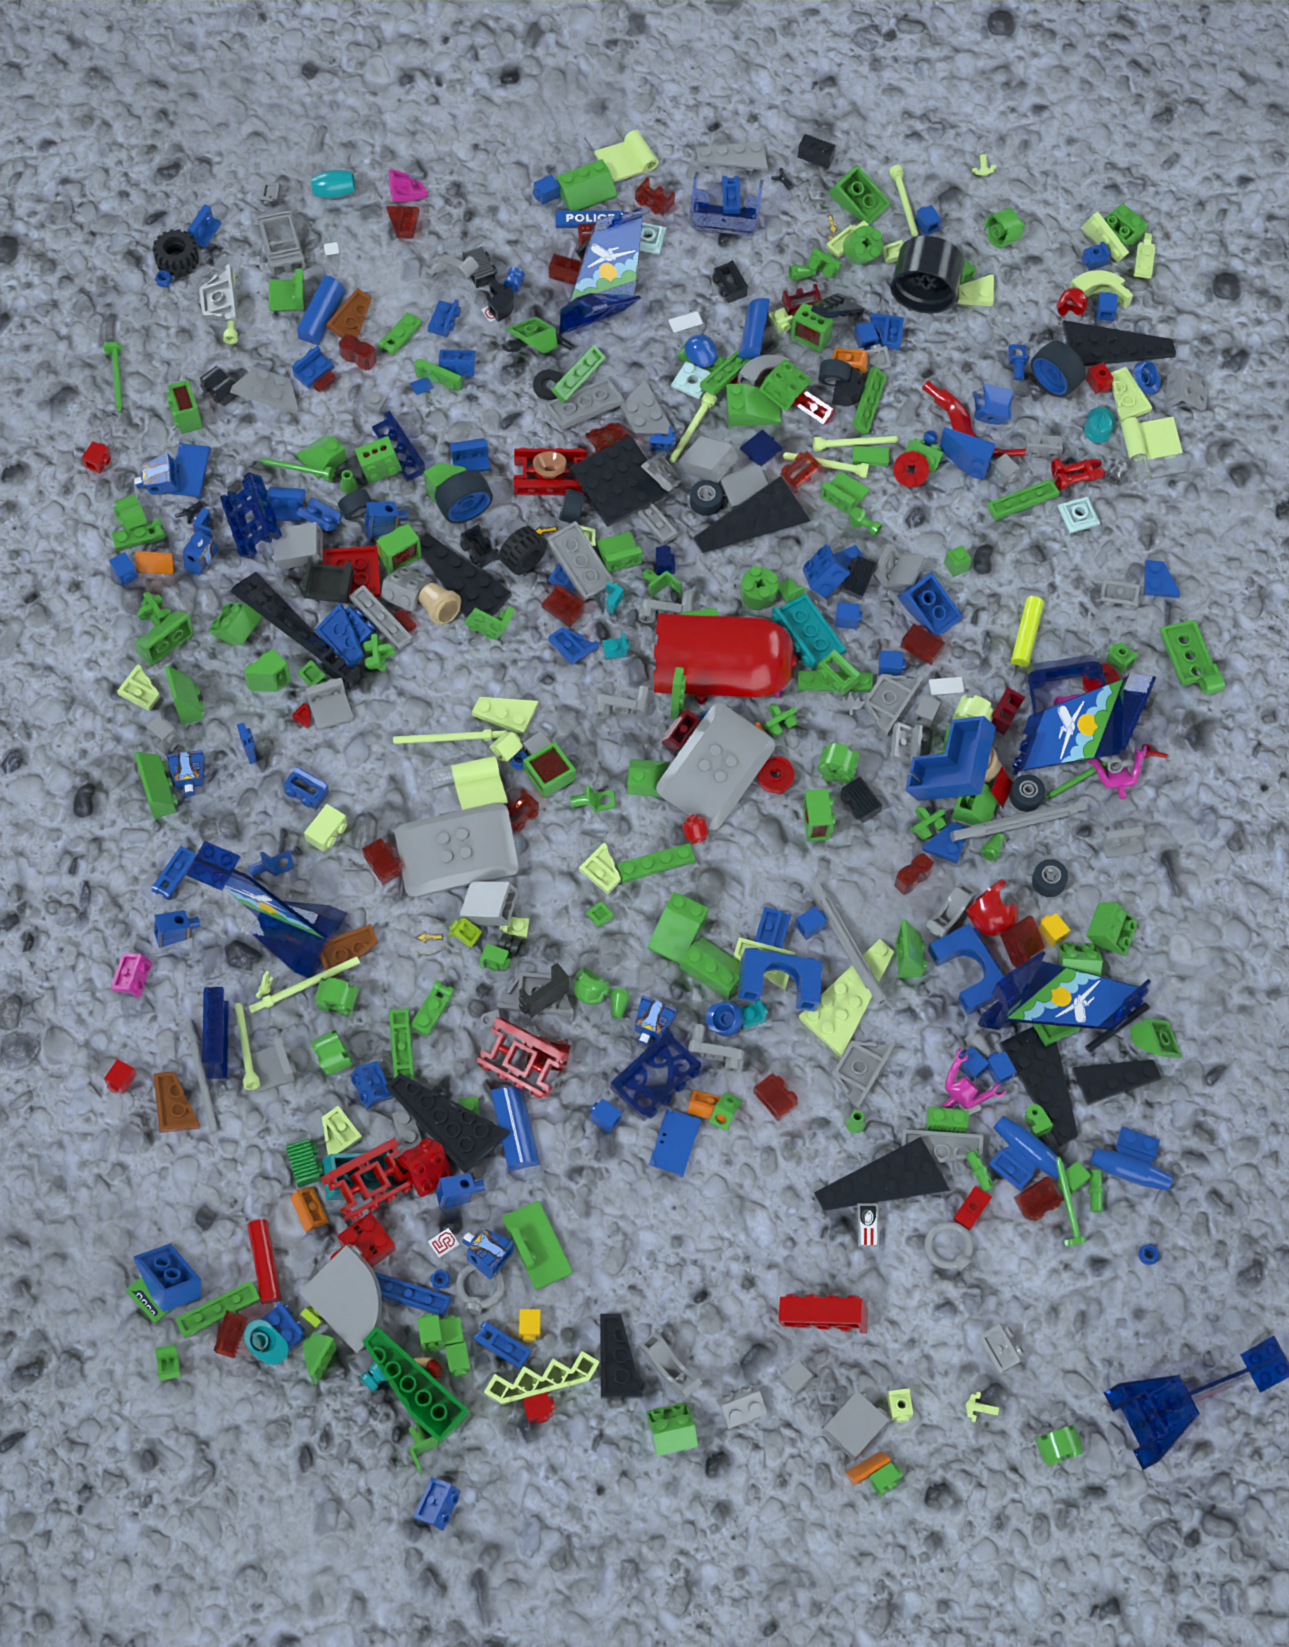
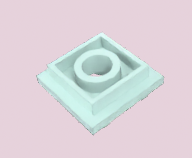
M642 223L639 251L660 254L666 227ZM645 235H650V236H652V237H650V238H645L644 236H645Z
M686 361L671 387L700 399L704 393V390L700 388V382L710 375L711 372ZM695 380L697 383L691 384L688 381Z
M1088 497L1058 505L1069 534L1100 525ZM1079 511L1083 513V516H1078L1075 512Z

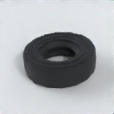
M550 369L537 373L533 380L535 394L543 400L558 398L551 390L543 388L542 383L546 380H552L556 384L562 378V375Z

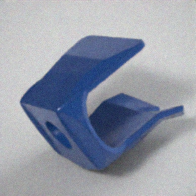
M985 383L983 384L984 398L981 394L972 393L975 401L974 418L976 420L995 425L1011 420L1010 407L1014 394L1012 389Z

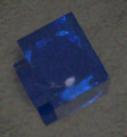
M662 545L656 547L657 575H662L665 571L672 575L675 574V555L671 553V546Z

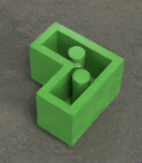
M429 1313L422 1315V1318H417L423 1353L445 1350V1346L464 1343L460 1317L449 1315L445 1316L444 1320H439L438 1315L434 1316V1314Z

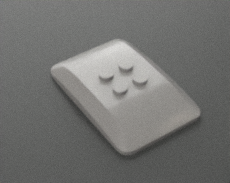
M722 703L714 704L657 783V794L687 816L697 814V816L704 817L708 829L715 831L721 827L775 749V741Z
M491 804L441 814L402 824L395 831L404 887L410 897H421L470 885L471 881L489 882L512 877L519 870L509 812L503 804Z

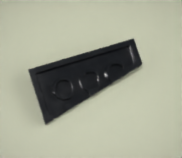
M836 293L813 304L811 311L824 318H835L838 315L845 317L847 313L851 316H855L856 313L863 315L865 308L845 299L844 295Z
M1154 1060L1072 1068L1074 1077L1087 1105L1161 1079Z
M600 1314L601 1399L643 1398L622 1315Z

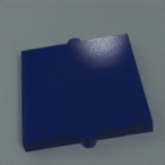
M762 429L743 444L740 450L748 456L749 460L762 467L782 451L783 447L774 440V437H770Z

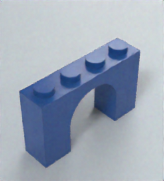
M970 923L929 944L927 951L937 967L960 956L973 958L981 965L984 978L979 983L961 991L958 997V1001L967 1015L1008 995L1011 988L1009 979L1002 975L998 962L992 959L988 946L981 942L979 932L976 928H972Z
M745 948L740 963L739 999L758 1002L763 992L764 973L770 970H780L791 976L796 984V1009L816 1011L820 1004L822 961L814 958L797 957L793 954L785 955L775 951Z

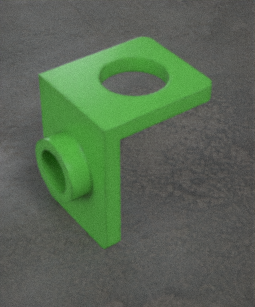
M789 578L778 584V591L787 604L804 595L805 587L798 588L793 579Z
M725 1092L716 1104L709 1122L727 1131L734 1114L743 1101ZM721 1114L725 1116L726 1123H720L716 1115Z

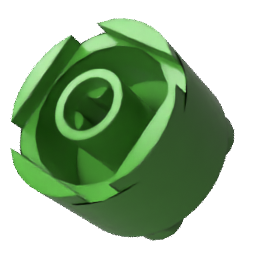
M1008 207L988 216L985 219L984 227L988 229L986 235L990 243L997 248H1003L1021 239L1025 224L1022 219H1019L1013 208Z
M871 226L858 227L849 233L843 242L845 255L856 265H864L880 255L883 248L881 232Z
M751 567L744 574L741 582L740 595L743 603L753 610L769 608L775 603L778 591L777 575L766 568Z
M830 743L828 747L823 746L817 767L819 773L822 774V779L829 782L833 780L841 781L844 784L851 782L856 773L860 758L859 753L856 750L852 752L848 750L849 746L839 743Z
M322 977L314 1002L321 1011L329 1012L334 1010L337 1011L338 1015L348 1017L349 1013L353 1011L359 988L355 985L353 988L348 987L349 982L327 977L325 981Z
M336 1029L310 1042L319 1058V1064L327 1076H332L353 1065L344 1043L339 1039L340 1036Z
M1074 1424L1035 1438L1042 1460L1048 1466L1062 1462V1456L1066 1455L1067 1459L1083 1454L1082 1449L1084 1448Z

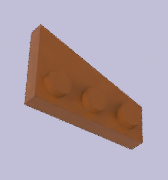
M357 288L328 321L326 328L355 347L372 297Z
M368 924L315 946L326 971L356 956L359 959L377 945L378 940L371 924ZM340 973L332 976L331 978L337 977Z
M174 1071L154 1073L159 1133L200 1129V1124L195 1118Z

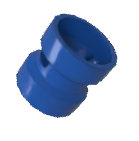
M511 267L508 270V277L505 278L503 285L506 289L511 287L513 292H518L521 287L520 282L524 280L525 273L519 268Z

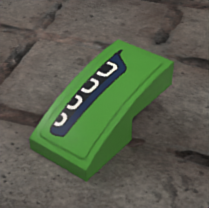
M142 1277L125 1290L155 1324L170 1311L163 1312L154 1302Z

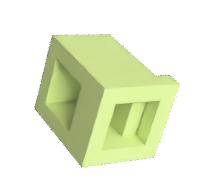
M910 1388L889 1391L887 1401L891 1421L897 1420V1423L909 1421V1418L913 1416ZM903 1402L905 1408H899L898 1403Z

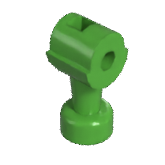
M855 507L851 509L849 522L852 527L860 528L864 526L870 529L869 533L871 535L877 536L882 528V524L878 521L873 523L867 519L863 508Z

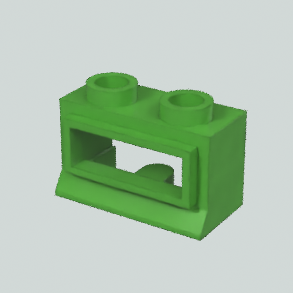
M835 649L819 662L817 667L818 675L822 679H826L831 684L833 690L841 695L846 694L859 683L861 674ZM835 662L840 667V671L843 674L846 673L849 678L844 681L828 665Z

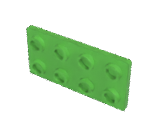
M539 1201L502 1217L535 1290L572 1274V1269Z

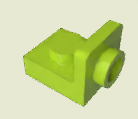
M464 917L458 920L455 919L452 922L448 935L450 937L455 936L470 948L474 945L482 931Z
M311 1305L306 1307L300 1314L315 1328L325 1322L323 1317Z

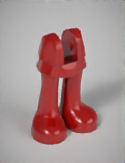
M1060 458L1051 460L1052 477L1055 478V485L1058 490H1064L1068 485L1086 481L1088 483L1091 480L1094 481L1105 476L1104 469L1099 468L1102 465L1100 459H1085L1068 465H1063ZM1082 471V473H1079V474L1068 475V476L1066 475V474H1070V473Z

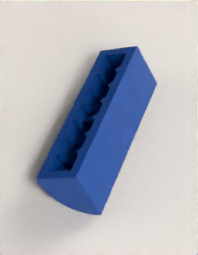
M324 275L297 328L300 340L319 345L327 329L326 324L333 317L346 291L344 286L335 278Z
M758 298L749 303L738 358L752 360L760 356L770 299Z

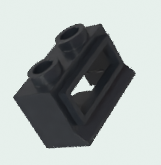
M733 260L714 268L713 282L715 285H718L721 296L725 297L728 303L747 296L748 285ZM731 274L737 286L731 288L724 275Z
M479 524L460 534L461 542L459 544L464 552H469V558L473 565L477 564L481 569L489 563L499 560V550L491 548V541L488 537H483ZM475 540L486 555L480 557L470 543Z
M331 646L319 658L322 662V670L332 678H342L344 687L351 689L361 679L360 669L356 666L351 670L346 666L344 658H335V650Z

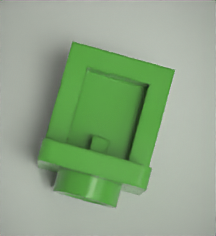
M312 660L297 672L308 686L326 682L324 679H326L327 675Z
M176 1345L155 1348L159 1381L181 1377Z

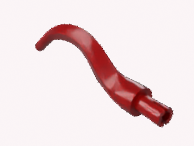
M928 380L923 385L922 390L932 396L934 403L947 412L953 430L978 438L973 432L970 414L966 407L945 388L940 390ZM995 447L993 456H1002L1005 453L1008 456H1025L1026 451L1025 449H999Z

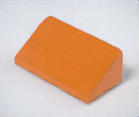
M835 348L832 359L849 363L852 367L851 371L853 368H858L860 372H866L868 351Z
M136 551L137 572L170 575L174 573L175 561L172 553Z
M693 1090L688 1114L710 1119L721 1097ZM721 1114L716 1115L718 1121L726 1123L725 1116Z
M313 1186L296 1190L292 1194L291 1201L305 1232H310L329 1223Z
M879 1451L846 1471V1475L852 1485L856 1486L889 1464L891 1459Z

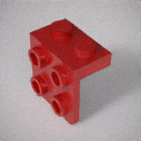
M431 1138L422 1140L417 1146L404 1151L402 1155L396 1158L398 1164L409 1171L417 1194L420 1197H425L436 1190L440 1178L453 1176L442 1145Z

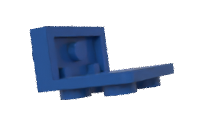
M828 544L818 549L817 553L803 566V572L810 589L825 599L850 575L849 569L835 560L831 547Z

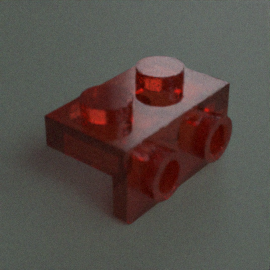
M557 584L553 586V592L541 604L544 610L568 627H571L584 613L583 601L579 597L571 595L565 587H560Z
M1044 1177L1013 1197L1024 1219L1033 1221L1041 1219L1048 1210L1058 1208L1060 1203L1065 1200L1062 1195H1058L1049 1177Z

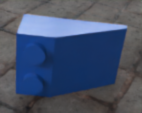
M944 427L939 447H941L944 455L967 475L975 479L984 480L991 464L996 444Z
M932 572L924 574L916 580L913 586H908L897 595L905 609L934 639L963 618Z
M171 1243L134 1256V1262L152 1299L163 1312L200 1298L201 1278Z

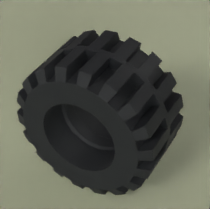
M171 229L170 232L165 231L162 236H157V240L154 241L153 254L159 270H165L176 278L180 275L182 277L186 276V273L190 274L192 269H196L199 263L198 249L195 239H193L191 234L188 235L187 231L181 232V229L176 231ZM173 252H182L178 255H170Z
M524 526L506 539L499 551V560L515 575L524 574L535 567L542 559L547 549V542L531 526Z

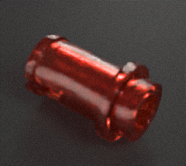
M328 370L322 377L314 380L313 387L318 392L325 391V387L334 381L336 377Z
M400 609L394 614L395 619L410 633L417 625L407 615L408 612L406 610Z

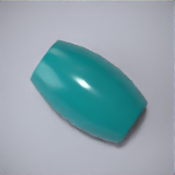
M328 170L311 177L312 192L315 197L326 199L340 198L356 191L355 178L351 171Z

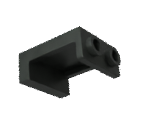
M308 558L307 564H304L303 567L304 580L300 581V591L303 593V598L348 604L354 574L353 563L345 562L344 567L316 564L313 563L312 558Z
M558 963L551 966V981L532 995H528L523 988L519 990V1008L525 1015L528 1014L533 1018L569 992V976Z

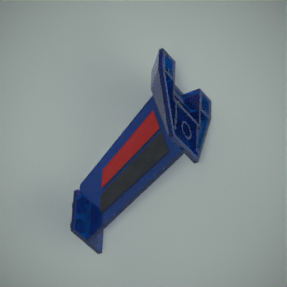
M1272 1336L1240 1354L1247 1368L1190 1392L1180 1374L1123 1382L1103 1392L1113 1412L1122 1410L1140 1446L1133 1450L1142 1470L1160 1462L1200 1415L1195 1403L1238 1385L1251 1377L1260 1393L1289 1378V1362L1276 1337Z

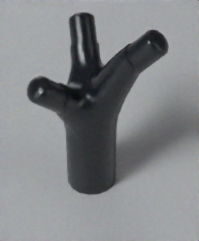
M781 167L779 168L780 175L771 176V179L782 182L787 190H790L793 185L787 179Z
M556 332L557 345H562L571 351L574 344L563 338L560 332Z
M198 501L191 507L184 508L183 512L175 514V517L187 516V524H191V518L194 513L203 507L202 502Z

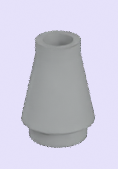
M974 1030L964 1039L967 1042L966 1045L970 1048L973 1047L983 1058H986L993 1052L982 1033H979L977 1030Z

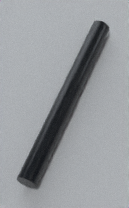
M1144 1002L1087 1044L1085 1049L1089 1053L1150 1009L1149 1005Z

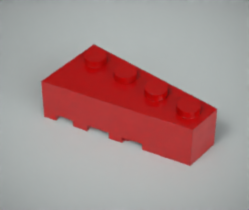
M786 1294V1297H780L778 1321L783 1327L809 1329L811 1325H815V1328L820 1330H829L831 1327H835L841 1330V1332H850V1329L853 1328L860 1329V1333L867 1334L868 1308L863 1299L856 1295H849L847 1298H839L838 1295H827V1298L815 1294H808L806 1297Z

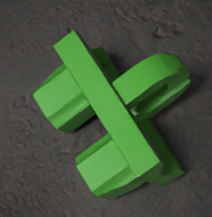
M814 248L807 264L811 269L821 271L824 276L835 278L842 262L833 258V254L830 252L826 254Z
M149 592L143 594L145 598L141 602L142 607L139 609L137 616L140 620L150 618L154 626L159 625L171 612L168 608L160 610L159 607L162 606L163 601L159 594L153 596Z
M372 634V640L364 642L365 652L367 654L373 653V656L365 659V665L369 669L378 668L383 672L386 671L385 658L394 655L395 648L390 644H384L383 640L378 639L377 634Z
M772 703L769 705L768 710L773 719L761 726L763 730L767 729L772 737L783 732L778 722L783 720L788 729L798 723L794 715L797 711L793 707L781 713L779 707Z
M919 806L916 808L915 813L921 822L909 830L912 834L917 833L921 840H925L932 835L927 825L932 823L936 831L947 825L942 816L945 812L943 809H940L929 815L923 806Z

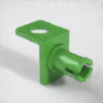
M647 568V571L643 572L642 577L650 583V596H655L667 585L679 594L682 593L681 582L668 571H665L660 576L653 572L651 568Z
M586 785V794L570 797L573 808L589 805L594 812L616 807L615 792L613 790L595 793L590 785ZM604 796H609L611 799L608 805H601V799Z
M418 1423L415 1424L418 1433L413 1425L409 1428V1432L415 1442V1445L409 1447L421 1476L423 1472L416 1456L439 1446L434 1437L427 1439L422 1426Z

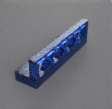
M390 410L383 413L384 421L372 426V430L378 439L389 436L390 440L397 441V447L394 448L396 455L398 453L406 455L405 461L399 460L400 465H403V467L401 466L402 471L400 473L406 482L424 474V461ZM385 426L389 429L387 435L380 433L378 430ZM408 466L413 467L416 471L407 475L405 469Z

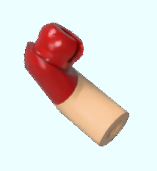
M414 1358L422 1368H427L431 1371L433 1378L441 1377L442 1365L434 1358Z

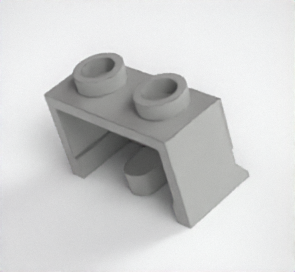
M159 714L146 726L151 731L150 734L155 737L151 743L165 755L175 753L180 747L175 727L166 719L162 720Z

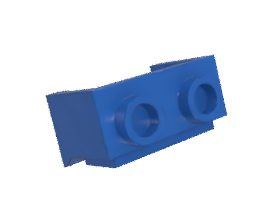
M295 766L293 772L283 784L287 796L297 798L304 806L312 807L315 810L329 793L328 784ZM298 779L304 781L308 786L316 788V793L314 795L309 794L294 785L295 781Z

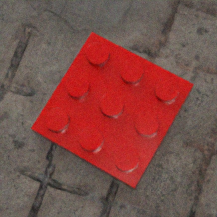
M377 546L323 549L324 565L344 567L345 562L353 563L354 574L349 596L364 585L375 598L381 597Z

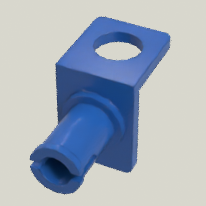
M1010 344L1008 347V365H1014V380L1025 379L1024 365L1027 364L1030 356H1026V345ZM1020 349L1022 356L1013 355V350Z
M262 851L260 852L262 861L247 866L248 872L253 878L265 871L274 876L280 875L293 869L294 863L289 851L272 858ZM287 858L288 864L284 868H280L278 865L280 859Z

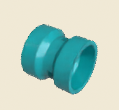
M376 1362L370 1365V1369L367 1372H363L359 1376L361 1381L373 1392L378 1388V1384L381 1381L386 1380Z

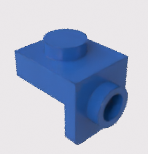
M202 508L201 512L196 514L193 528L195 533L199 531L213 538L212 531L208 528L212 520L210 510Z

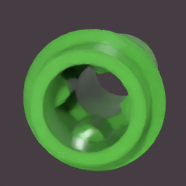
M793 264L788 269L790 280L799 281L815 276V269L813 270L806 265Z
M345 470L342 472L340 489L345 494H349L357 489L358 484L352 472Z
M995 833L982 846L981 855L988 861H994L999 857L1003 841L1005 840L1002 834Z
M621 988L613 989V993H611V1017L623 1018L630 999L628 990Z
M854 1111L846 1119L845 1124L850 1132L860 1133L864 1130L865 1120L861 1111Z

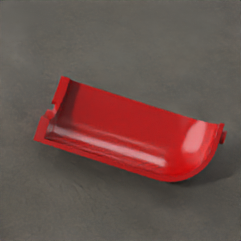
M658 614L656 625L658 637L657 644H654V659H656V670L653 671L654 693L672 694L676 667L684 668L683 675L686 676L685 694L763 697L783 689L791 680L793 667H797V656H794L791 637L781 626L770 620L752 617Z

